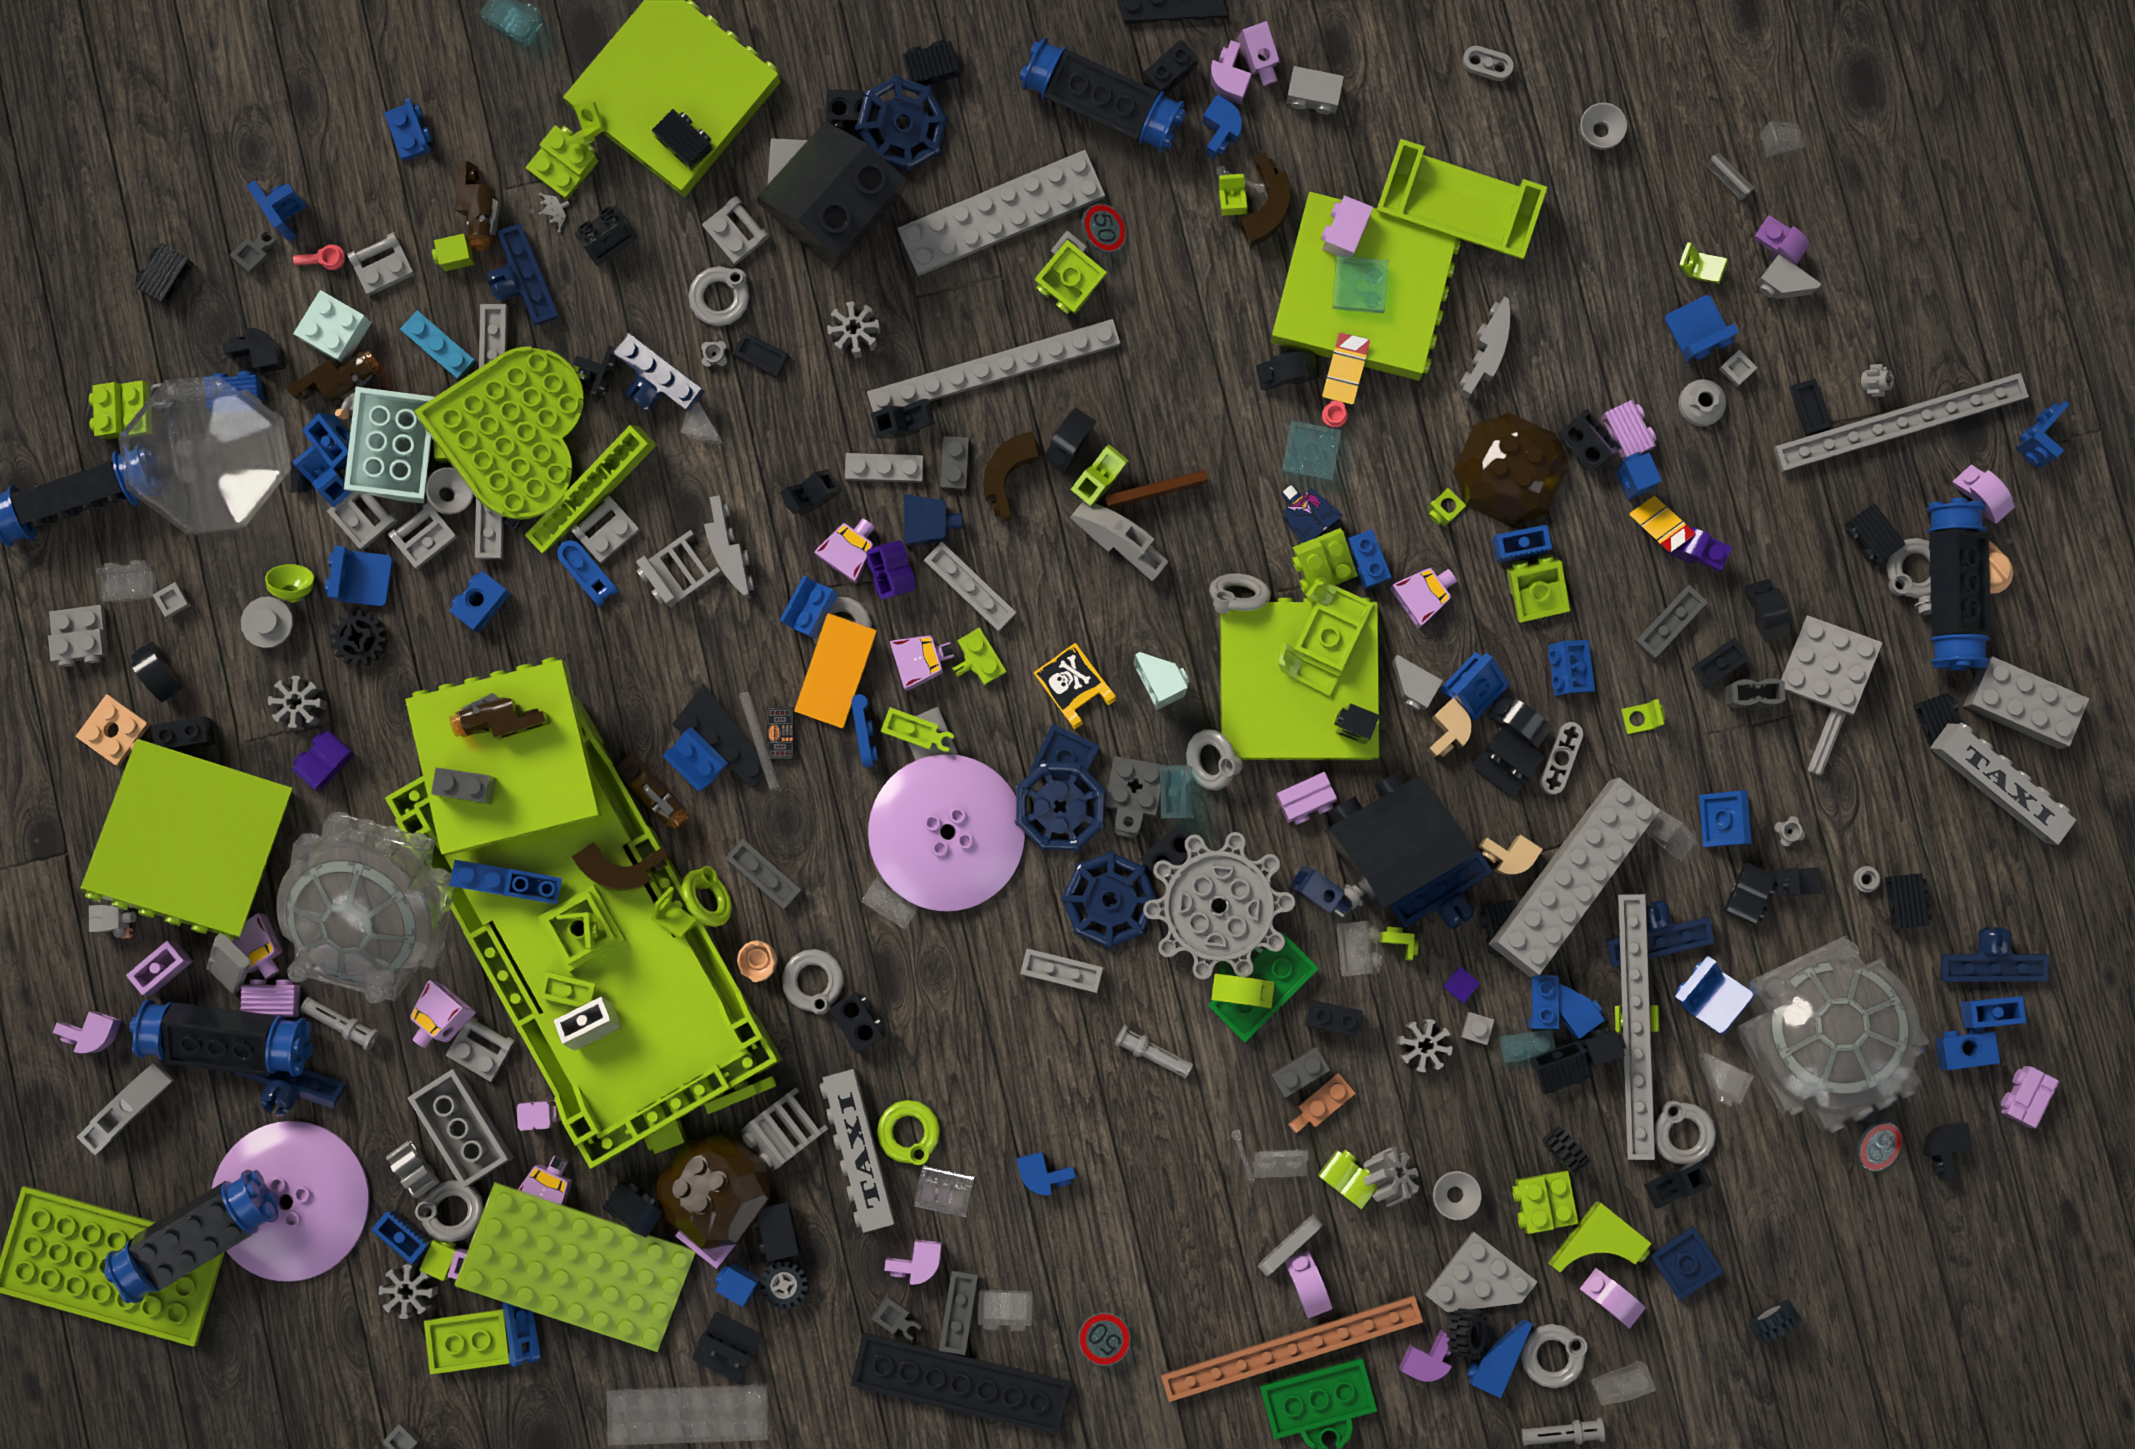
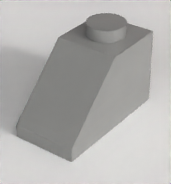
M1778 254L1755 285L1759 287L1760 292L1765 296L1782 299L1813 294L1821 283Z
M1397 655L1392 664L1401 697L1407 700L1405 704L1412 709L1419 711L1421 708L1425 710L1443 680Z

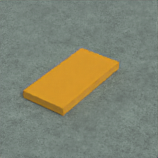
M827 613L794 711L844 728L852 707L851 700L856 695L877 630Z

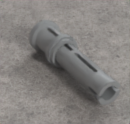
M310 997L305 999L300 1008V1012L342 1033V1037L345 1040H352L362 1045L365 1051H369L373 1047L379 1036V1030H371L360 1024V1020L357 1018L348 1019Z
M1125 1024L1114 1043L1116 1047L1120 1045L1133 1052V1056H1143L1186 1079L1193 1066V1063L1183 1060L1177 1055L1150 1042L1148 1036H1140L1129 1030Z
M1601 1417L1597 1418L1596 1421L1580 1422L1579 1420H1574L1570 1425L1521 1429L1524 1446L1574 1441L1577 1444L1591 1440L1605 1442V1430ZM1584 1430H1595L1594 1432H1584ZM1560 1433V1435L1538 1437L1541 1434Z

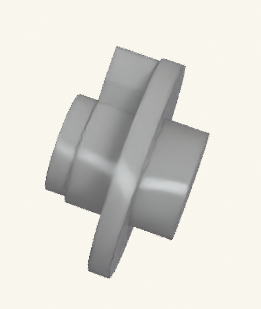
M270 596L260 597L250 602L244 609L241 617V630L245 638L253 645L262 648H274L284 643L291 635L294 626L293 614L289 607L280 599Z

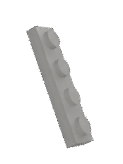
M943 542L924 559V562L998 632L1017 614Z

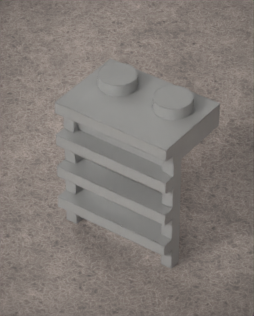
M691 530L650 559L643 556L636 561L640 567L637 573L645 583L650 581L655 589L651 592L660 604L665 602L670 608L674 607L682 599L687 598L690 593L698 590L700 586L712 580L714 576L721 572L718 567L708 572L686 542L687 539L694 535ZM680 544L683 545L704 574V577L697 582L673 550ZM668 553L692 584L684 591L661 560Z
M794 1088L740 1131L743 1134L742 1138L746 1145L757 1152L759 1157L766 1162L767 1169H770L772 1173L828 1130L826 1125L818 1129L793 1097L799 1092L797 1088ZM787 1102L811 1133L810 1137L806 1138L781 1106L782 1104ZM776 1112L799 1142L797 1147L794 1148L771 1118L770 1113Z

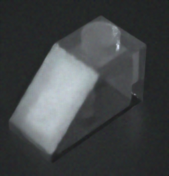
M1700 1052L1698 1059L1710 1092L1717 1095L1716 1100L1730 1107L1732 1103L1741 1105L1754 1076L1706 1052Z
M1642 1361L1591 1379L1601 1406L1633 1400L1656 1391L1649 1369Z

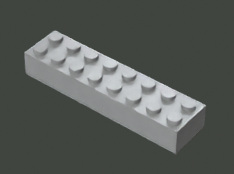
M1620 777L1610 780L1493 937L1489 945L1529 977L1540 975L1660 809Z

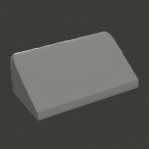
M1720 153L1713 155L1706 164V167L1739 200L1742 201L1754 190V187Z

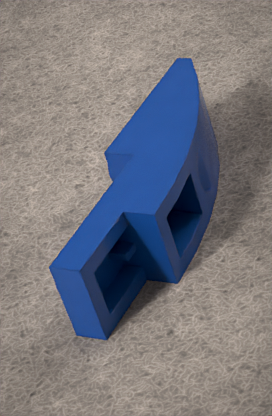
M454 860L449 886L557 904L562 878Z

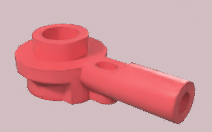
M331 244L323 249H319L316 254L294 255L293 262L295 266L321 264L328 270H337L345 262V253L339 246Z
M1334 400L1324 408L1322 419L1328 427L1339 428L1345 424L1348 413L1343 404L1344 402Z

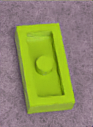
M544 971L539 998L581 1007L594 1000L598 983L551 971Z

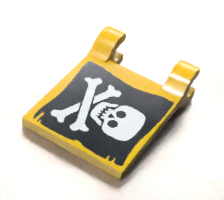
M1076 643L1034 672V675L1074 730L1083 725L1075 710L1094 696L1100 694L1108 706L1117 700L1114 693L1106 685Z

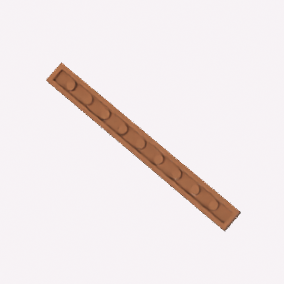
M1413 1295L1162 1374L1161 1378L1168 1401L1171 1402L1422 1323L1423 1320L1416 1298Z

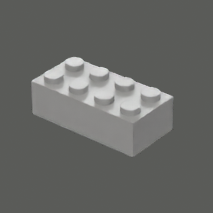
M1993 656L1989 657L1988 668L1978 669L1963 708L2057 749L2069 747L2089 698Z
M460 1068L450 1070L408 1097L409 1102L462 1188L471 1186L514 1158Z

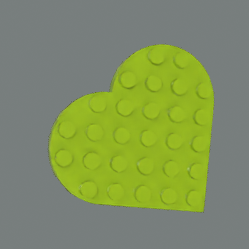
M532 347L511 349L414 410L415 416L475 497L495 514L510 519L538 517L550 511L568 489L571 479L572 462L569 450L563 439L572 432L579 421L583 408V389L573 367L560 355L550 350L546 351Z

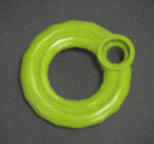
M710 866L690 871L683 878L681 887L682 897L687 909L695 919L704 925L712 927L724 925L730 918L732 910L730 895L726 887L718 879L715 870ZM696 887L700 889L709 888L714 893L718 905L716 911H709L701 905L696 895Z
M912 1100L894 1103L886 1109L879 1120L877 1129L879 1144L887 1156L897 1162L913 1163L915 1165H923L928 1161L930 1154L938 1143L940 1133L938 1119L932 1110L923 1103ZM913 1116L923 1124L924 1136L920 1143L914 1144L911 1147H903L896 1142L893 1136V1127L901 1117ZM917 1150L924 1152V1157L920 1160H917L914 1156Z

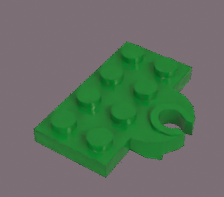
M1282 931L1280 933L1285 939L1284 947L1279 951H1271L1266 947L1262 949L1259 946L1254 948L1250 955L1253 971L1249 976L1245 977L1275 982L1271 1008L1212 1000L1207 1005L1244 1043L1319 969ZM1219 961V974L1238 976L1229 962Z
M1363 1358L1260 1385L1274 1440L1300 1433L1304 1442L1312 1449H1328L1322 1442L1321 1437L1325 1431L1329 1430L1336 1433L1335 1445L1337 1449L1342 1448L1350 1440L1353 1430L1352 1418L1377 1412Z

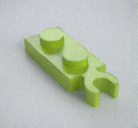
M891 707L881 729L882 733L931 750L933 743L937 744V747L943 752H949L950 748L944 747L942 740L945 737L951 739L955 737L950 732L937 733L938 724Z
M773 1076L749 1085V1082L746 1081L734 1086L735 1092L728 1095L722 1093L704 1104L707 1113L710 1114L776 1087Z

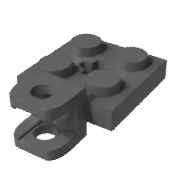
M1114 756L1105 808L1117 810L1114 831L1117 836L1136 838L1140 831L1143 815L1156 818L1165 765ZM1133 780L1138 781V784L1142 785V789H1138L1136 793H1132L1131 788L1127 787L1128 783H1132ZM1130 822L1132 826L1127 827L1124 823Z

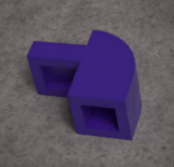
M1691 528L1695 535L1672 552L1668 551V554L1692 564L1697 561L1720 572L1732 547L1710 537L1711 534Z

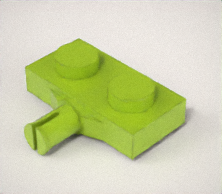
M980 627L957 640L965 659L964 662L952 668L957 677L971 670L978 676L983 686L1006 673L1005 668Z

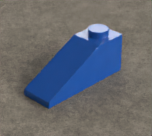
M1559 983V1018L1573 1037L1580 1039L1605 1021L1601 1015L1604 1011L1595 1000L1591 1002L1589 998Z
M1523 1319L1481 1355V1358L1477 1359L1476 1362L1472 1361L1467 1371L1468 1382L1501 1398L1533 1324Z

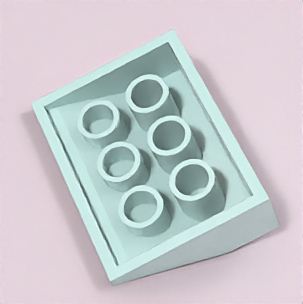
M356 387L344 490L398 501L424 504L432 437L415 416L414 410L434 397Z

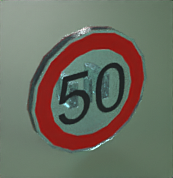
M1099 203L1090 206L1084 212L1081 220L1082 232L1091 247L1099 252L1109 254L1119 250L1124 245L1127 236L1126 225L1116 209Z
M1880 1121L1865 1130L1857 1146V1159L1860 1164L1869 1171H1880L1890 1166L1899 1155L1902 1147V1133L1899 1128L1891 1122Z
M1100 1312L1093 1314L1083 1322L1079 1330L1078 1344L1081 1353L1088 1361L1096 1365L1110 1366L1116 1364L1126 1356L1130 1348L1131 1334L1128 1325L1121 1317L1113 1313Z

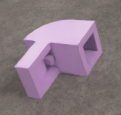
M1231 40L1228 48L1223 47L1219 62L1212 61L1210 81L1213 89L1219 96L1241 105L1250 83L1251 73L1234 68L1241 43Z
M1970 465L1952 481L1954 488L1973 499V501H1983V504L1986 505V510L1982 512V516L1995 524L2015 507L2007 487L1989 470L1984 473Z
M89 1012L83 1028L69 1023H56L53 1033L60 1035L61 1041L76 1045L73 1052L95 1053L106 1049L112 1044L122 1020L101 1012Z
M916 1239L913 1260L887 1257L884 1271H890V1276L906 1277V1273H910V1284L923 1283L933 1276L939 1266L942 1242Z
M1309 1250L1285 1260L1286 1267L1307 1318L1309 1319L1331 1310L1332 1306L1327 1291Z
M1595 1268L1580 1288V1290L1629 1329L1646 1308L1634 1296L1597 1268Z

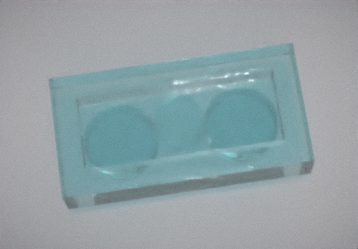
M1552 1029L1499 1036L1503 1063L1527 1060L1555 1049Z

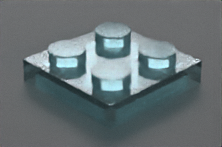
M1337 256L1332 309L1384 313L1389 260Z
M1291 421L1281 472L1332 482L1342 430Z

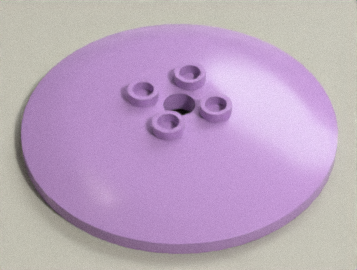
M949 754L924 757L896 772L877 795L868 824L871 856L883 880L894 892L908 902L936 911L967 909L988 900L1000 891L1010 880L1020 862L1025 832L1019 825L1016 826L1014 822L1016 820V796L1007 782L993 769L977 760ZM943 825H951L954 828L955 835L952 839L946 840L941 836L940 830Z
M302 1121L277 1122L249 1133L238 1141L226 1154L216 1172L212 1188L224 1181L234 1182L241 1178V1173L245 1170H258L264 1178V1183L270 1191L276 1193L279 1201L284 1194L290 1195L293 1199V1205L290 1209H284L281 1204L277 1205L278 1219L275 1222L263 1223L255 1234L226 1250L231 1258L241 1267L255 1275L270 1280L299 1281L312 1278L330 1270L340 1263L355 1247L368 1219L370 1190L367 1175L359 1157L340 1136L313 1123Z

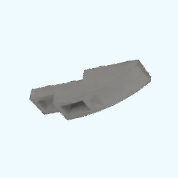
M1505 296L1501 303L1495 301L1488 313L1492 317L1488 325L1483 323L1475 336L1479 338L1476 347L1483 351L1479 350L1473 359L1472 364L1475 365L1472 373L1470 374L1466 371L1459 383L1463 387L1459 395L1466 399L1470 397L1480 378L1490 383L1502 360L1510 328L1509 299Z
M720 495L710 497L714 522L704 524L712 553L733 586L746 599L751 598L750 591L754 590L752 575L747 576L746 566L750 565L747 550H743L740 544L731 545V542H735L733 528L727 525L726 517H730L728 502H723Z
M1083 501L1070 516L1077 525L1109 552L1114 547L1151 581L1159 575L1169 562L1150 545L1154 541L1153 537L1132 521L1108 508L1095 503L1090 506Z
M153 1062L106 1105L77 1138L96 1156L174 1080L156 1062Z

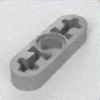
M1568 722L1558 730L1540 780L1542 791L1548 795L1560 793L1566 785L1583 738V730L1577 723ZM1570 728H1573V733L1577 735L1568 744L1569 747H1573V750L1568 747L1558 746L1559 742L1565 744L1567 735L1564 734V731H1568ZM1558 751H1563L1568 755L1569 760L1565 766L1558 765L1554 760V756ZM1550 767L1558 771H1565L1564 775L1561 773L1557 775L1556 782L1559 783V787H1554L1552 790L1549 789L1550 784L1546 782V779H1551L1555 771H1550Z
M1314 1214L1311 1215L1270 1252L1257 1267L1266 1277L1269 1276L1314 1235L1323 1224Z

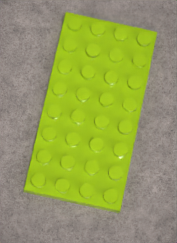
M494 1182L459 1271L455 1286L658 1352L696 1252L689 1247L651 1234L645 1238L631 1232L624 1225Z
M22 1186L0 1257V1293L194 1347L198 1344L225 1252L158 1292L150 1291L145 1294L142 1302L127 1304L122 1299L115 1285L109 1282L104 1275V1269L107 1268L106 1255L112 1250L120 1251L125 1248L127 1241L133 1239L136 1234L156 1222L36 1188Z

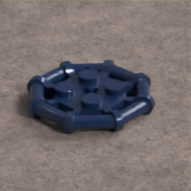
M892 75L891 79L871 90L864 91L862 94L864 99L855 130L860 133L863 141L890 165L909 172L915 166L940 154V145L946 122H948V116L942 111L931 91L932 87L930 85L925 86L900 78L899 75ZM893 89L895 97L884 103L880 96ZM902 89L919 95L916 99L902 95ZM924 100L934 116L929 117L927 113L925 114L921 104ZM872 105L879 108L876 122H868ZM901 116L905 117L906 123H909L908 127L900 129L896 123V119L899 120ZM929 124H935L932 139L930 140L926 137ZM876 129L878 131L879 138L884 142L880 147L877 145L870 130ZM921 143L925 149L912 156L910 148ZM889 146L903 150V157L886 153Z
M1040 761V765L1020 784L1017 783L1015 786L1016 820L1014 822L1016 826L1019 825L1039 846L1041 851L1071 850L1075 851V853L1079 852L1081 847L1097 832L1106 827L1105 793L1107 789L1105 786L1102 787L1082 766L1080 761H1077V763ZM1052 772L1071 773L1070 779H1054ZM1045 776L1047 783L1039 791L1031 788L1041 777ZM1077 777H1079L1091 790L1085 793L1075 783ZM1027 796L1034 798V812L1027 814ZM1095 798L1094 816L1087 814V799ZM1065 800L1067 802L1065 806L1067 811L1063 812L1060 810L1057 812L1054 809L1056 807L1054 801L1062 802ZM1037 819L1047 829L1044 836L1030 821ZM1084 820L1091 824L1077 837L1074 829ZM1052 832H1056L1059 834L1068 833L1069 840H1056L1050 838Z
M1108 850V853L1074 865L1075 870L1064 895L1061 896V901L1064 903L1074 929L1073 933L1105 946L1106 949H1111L1115 945L1139 936L1143 937L1146 934L1145 929L1150 919L1145 916L1142 910L1138 922L1131 918L1137 903L1145 904L1149 900L1159 899L1156 897L1147 874V867L1144 864L1140 865L1117 855L1112 850ZM1107 865L1108 872L1093 878L1088 872ZM1114 865L1132 872L1128 879L1113 872ZM1084 877L1089 881L1083 896L1075 895ZM1137 878L1145 897H1137L1132 882ZM1112 892L1115 894L1114 898L1118 901L1116 905L1111 904L1110 907L1105 906L1106 901L1102 898L1104 895H1109ZM1077 902H1083L1088 917L1081 921L1075 905ZM1091 921L1107 927L1106 935L1087 926ZM1126 921L1131 927L1130 929L1113 935L1112 927Z

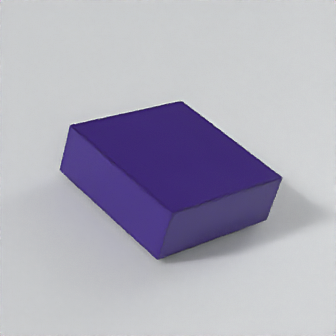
M1459 966L1442 987L1461 1003H1464L1480 983Z

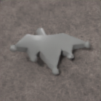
M539 193V196L545 199L540 202L541 205H547L542 212H539V215L552 216L553 219L550 220V223H558V233H561L562 225L566 219L563 208L569 206V202L566 201L560 204L556 196Z

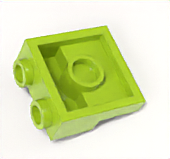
M555 125L539 144L541 149L525 168L565 200H568L598 163V159L594 155L596 150L589 144L566 145L565 140L574 135V133L565 126L560 129Z
M1066 240L1034 280L1039 284L1036 289L1046 298L1052 295L1057 299L1056 306L1064 313L1068 314L1071 311L1076 314L1091 296L1093 290L1107 275V272L1069 240Z
M141 380L123 384L111 382L92 385L93 392L89 394V403L93 407L94 418L90 420V428L94 432V436L108 440L151 433L149 382Z
M1341 528L1292 547L1295 554L1292 562L1296 571L1301 572L1303 579L1299 580L1304 594L1318 580L1337 585L1357 577L1345 535Z
M1542 555L1537 558L1538 562L1530 564L1526 560L1516 561L1512 563V568L1506 569L1510 593L1513 595L1517 621L1519 623L1570 611L1563 566L1557 557L1553 558V555Z
M1567 1170L1515 1179L1516 1186L1512 1187L1514 1201L1519 1202L1521 1210L1520 1213H1517L1520 1229L1524 1228L1525 1233H1536L1578 1224L1569 1172Z

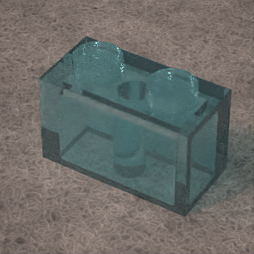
M488 0L480 12L485 23L526 47L529 46L543 24V20L539 15L540 11L530 3L524 5L517 0Z
M1160 766L1161 818H1193L1192 766Z

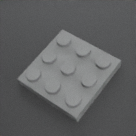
M1807 615L1781 678L1785 682V691L1853 716L1883 642Z

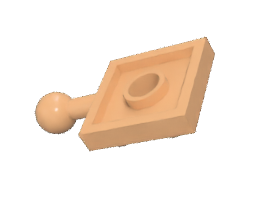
M106 694L75 737L114 765L120 767L132 751L136 738L141 739L151 724L115 698ZM116 723L119 727L118 734L114 737H109L108 728Z

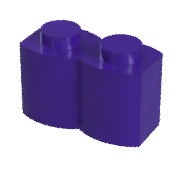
M900 540L879 545L866 551L868 565L874 574L875 588L882 600L916 589L913 572L908 566L907 552Z
M330 731L319 733L312 740L313 746L307 753L305 751L300 753L295 758V765L292 768L297 775L318 792L333 779L336 773L355 754Z

